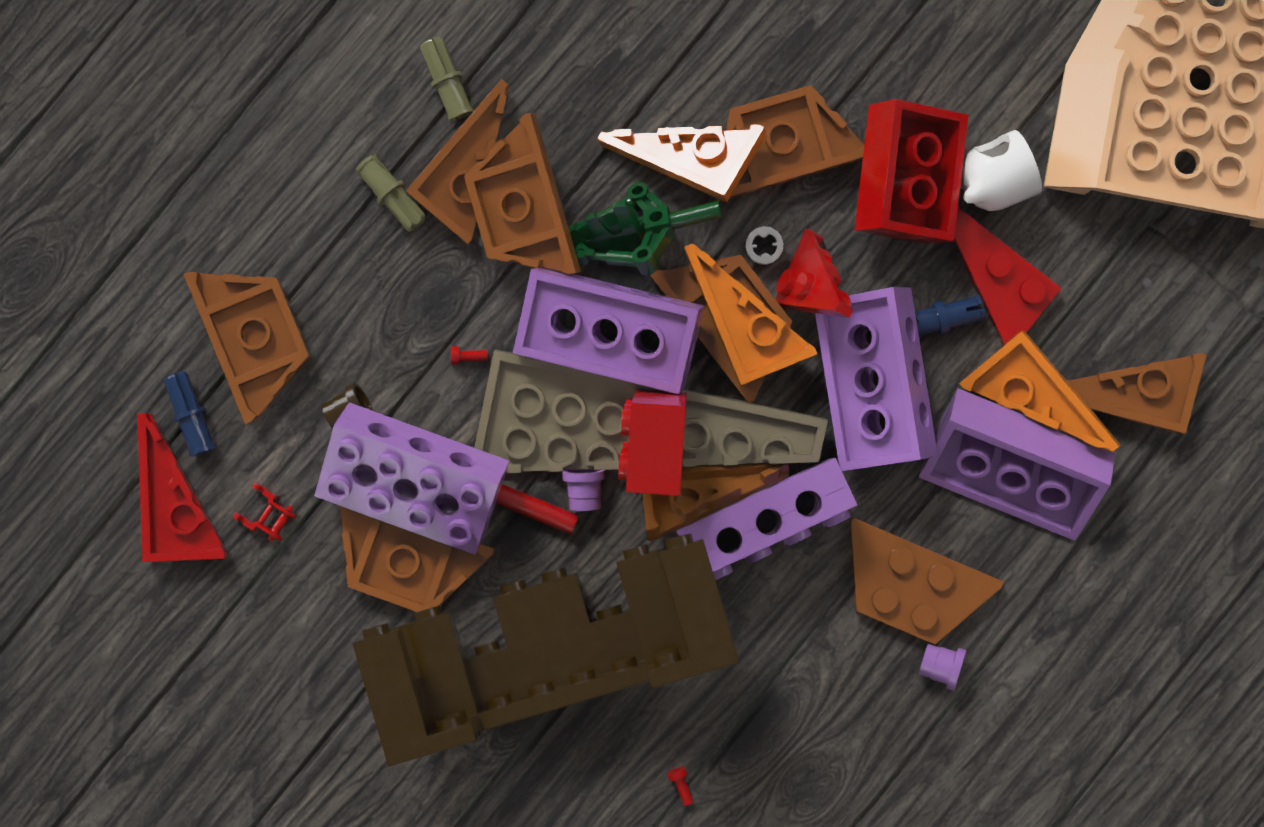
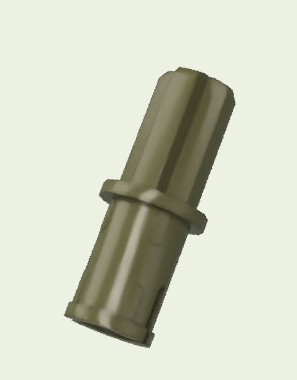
M434 37L426 40L421 44L420 49L434 80L430 84L432 89L437 88L448 114L449 122L458 121L470 116L474 110L460 81L463 75L461 71H456L443 38Z
M376 154L365 158L357 166L355 172L378 197L377 203L380 206L386 205L407 231L411 232L417 229L425 221L423 211L404 190L405 183L402 180L397 181Z

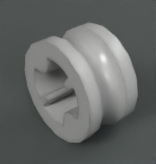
M762 226L754 229L749 234L745 248L747 255L752 261L757 264L768 265L780 257L784 243L782 236L777 230ZM768 235L772 236L776 243L772 244V247H776L775 253L772 256L768 253L762 254L761 257L756 255L753 249L757 248V245L752 244L754 238L759 236L764 239Z

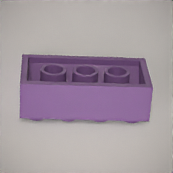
M957 388L935 433L938 456L926 458L919 474L921 479L1075 541L1111 485L1116 452L1097 448L1059 429L1056 430L1021 413Z

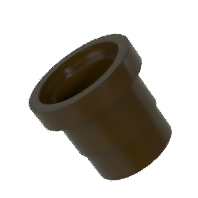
M354 382L346 386L345 392L322 405L324 416L332 429L348 403L373 411L367 395L357 383Z

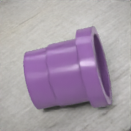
M563 470V481L567 482L570 510L591 511L601 508V480L605 479V470Z
M928 644L919 675L947 684L946 689L954 691L966 650L958 648L956 652Z

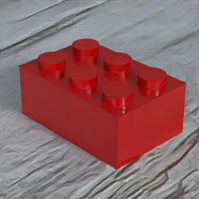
M899 99L869 105L854 231L923 244L954 241L968 114Z
M636 389L633 399H626V404H624L622 409L621 435L629 436V442H623L618 468V480H627L626 492L680 496L687 392L676 394L662 390Z

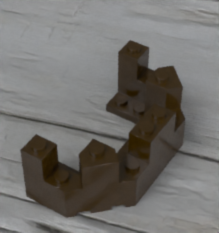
M689 533L666 540L667 547L649 551L648 545L644 544L622 551L624 559L617 561L616 564L630 609L622 611L621 604L596 611L598 619L590 620L577 572L567 574L565 567L541 574L543 582L527 587L525 579L500 586L502 594L495 596L493 600L507 646L500 647L498 640L474 647L476 655L465 658L452 610L441 613L440 606L415 612L416 621L389 629L388 623L362 630L364 639L352 644L388 767L474 742L484 730L650 681L651 687L656 688L740 663L704 540L693 541L692 534Z

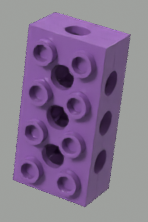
M546 268L531 269L513 353L680 394L686 387L704 305L576 274H566L562 271ZM562 309H567L574 314L576 325L573 330L562 325L560 321ZM603 319H609L615 323L618 330L616 339H608L602 334L600 325ZM643 329H650L658 335L660 341L658 349H649L643 344L641 339Z
M890 287L849 295L851 309H853L850 318L815 313L841 471L937 457V446L911 287ZM868 329H870L872 334L870 345L866 339ZM875 371L879 377V383L877 388L873 383V374ZM881 413L883 414L886 422L884 430L882 429L879 421Z
M348 403L334 424L314 496L476 555L488 529L510 461Z
M830 458L676 530L678 536L691 533L693 541L704 540L714 578L717 580L732 573L733 570L730 564L745 558L746 562L751 564L772 554L770 546L781 540L784 541L785 545L788 544L789 546L811 536L809 527L822 522L823 527H831L850 518L851 515L848 509L857 506V503L836 458ZM804 491L808 492L814 499L813 510L805 516L801 515L796 508V499ZM768 509L774 513L776 525L771 532L763 534L756 526V518L761 511ZM731 527L738 535L737 545L730 551H721L716 543L717 535L722 529Z

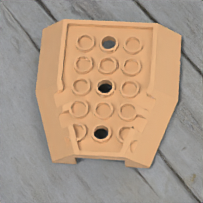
M1101 0L1065 65L1043 187L1082 195L1087 194L1091 190L1249 219L1250 226L1264 228V0H1225L1224 5L1221 7H1214L1206 0ZM1192 69H1203L1209 74L1211 83L1207 90H1198L1192 86L1190 82ZM1178 152H1188L1194 157L1196 167L1192 174H1183L1176 168L1175 157Z

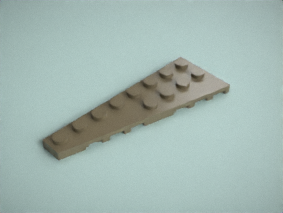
M495 349L474 448L509 460L506 471L508 473L618 469L623 442H629V436L621 435L622 409L624 404H626V399H633L636 389H660ZM688 389L682 391L687 392L683 467L718 464L819 462L828 423L826 418Z

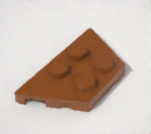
M811 85L731 108L729 111L726 131L750 130L751 125H760L765 128L766 132L763 142L729 199L863 160L864 144L847 127L844 119L828 107L825 99Z
M528 113L519 119L520 123L504 139H500L489 150L488 156L483 161L477 162L464 175L486 255L490 259L505 262L511 261L535 268L562 271L566 274L579 273L581 269L536 113Z
M742 255L716 260L717 265L761 300L764 306L774 314H777L787 323V326H791L792 320ZM691 265L664 271L658 270L651 274L650 278L664 296L704 305L697 339L743 399L748 403H752L766 376L740 386Z
M187 272L184 274V277L243 421L246 425L252 424L311 358L282 284L276 277H247L232 274L218 275Z
M339 505L343 526V548L346 553L347 562L346 575L348 587L415 612L440 606L495 551V548L480 544L476 555Z
M851 518L849 524L852 539L855 611L932 644H936L1003 586L1004 582L856 518Z

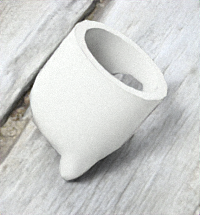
M1017 130L1003 134L984 145L974 147L964 155L960 189L965 191L963 199L967 203H974L979 208L995 211L1005 209L1041 193L1042 182L1036 161L1024 137Z

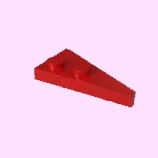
M958 207L954 241L962 255L961 260L975 289L981 295L985 311L988 316H991L1002 340L1001 344L1004 346L1021 331L1027 333L1061 290V287Z
M805 229L789 268L782 273L778 280L776 301L780 306L789 310L850 318L853 312L851 300L847 293L838 289L842 280L836 266L831 263L832 257L829 251L819 246L823 237L809 229Z
M137 413L142 562L228 558L225 546L151 413Z

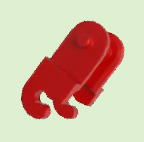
M254 482L252 487L261 491L264 496L269 498L268 507L260 519L252 522L238 512H235L232 517L241 521L244 526L252 531H257L260 528L269 534L267 539L273 541L274 538L282 541L283 537L279 534L290 517L293 519L297 518V515L292 512L294 507L288 505L287 508L276 501L279 497L261 484ZM275 507L282 513L271 529L264 523Z

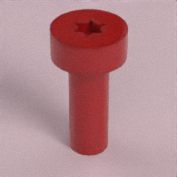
M451 346V366L459 365V361H487V350L459 351V346Z
M685 766L676 767L668 771L669 781L675 782L683 805L692 804L694 801L684 778L687 776Z

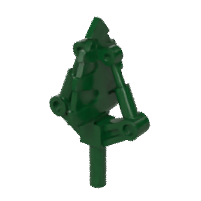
M637 182L628 188L627 197L613 203V205L597 214L595 212L586 216L585 221L576 222L569 228L580 266L588 265L592 262L591 260L605 261L608 265L637 267L640 274L648 276L657 271L660 258L671 240L676 239L675 229L722 218L723 211L720 201H715L670 212L668 205L664 204L650 192L645 183ZM636 211L641 212L643 216H638Z

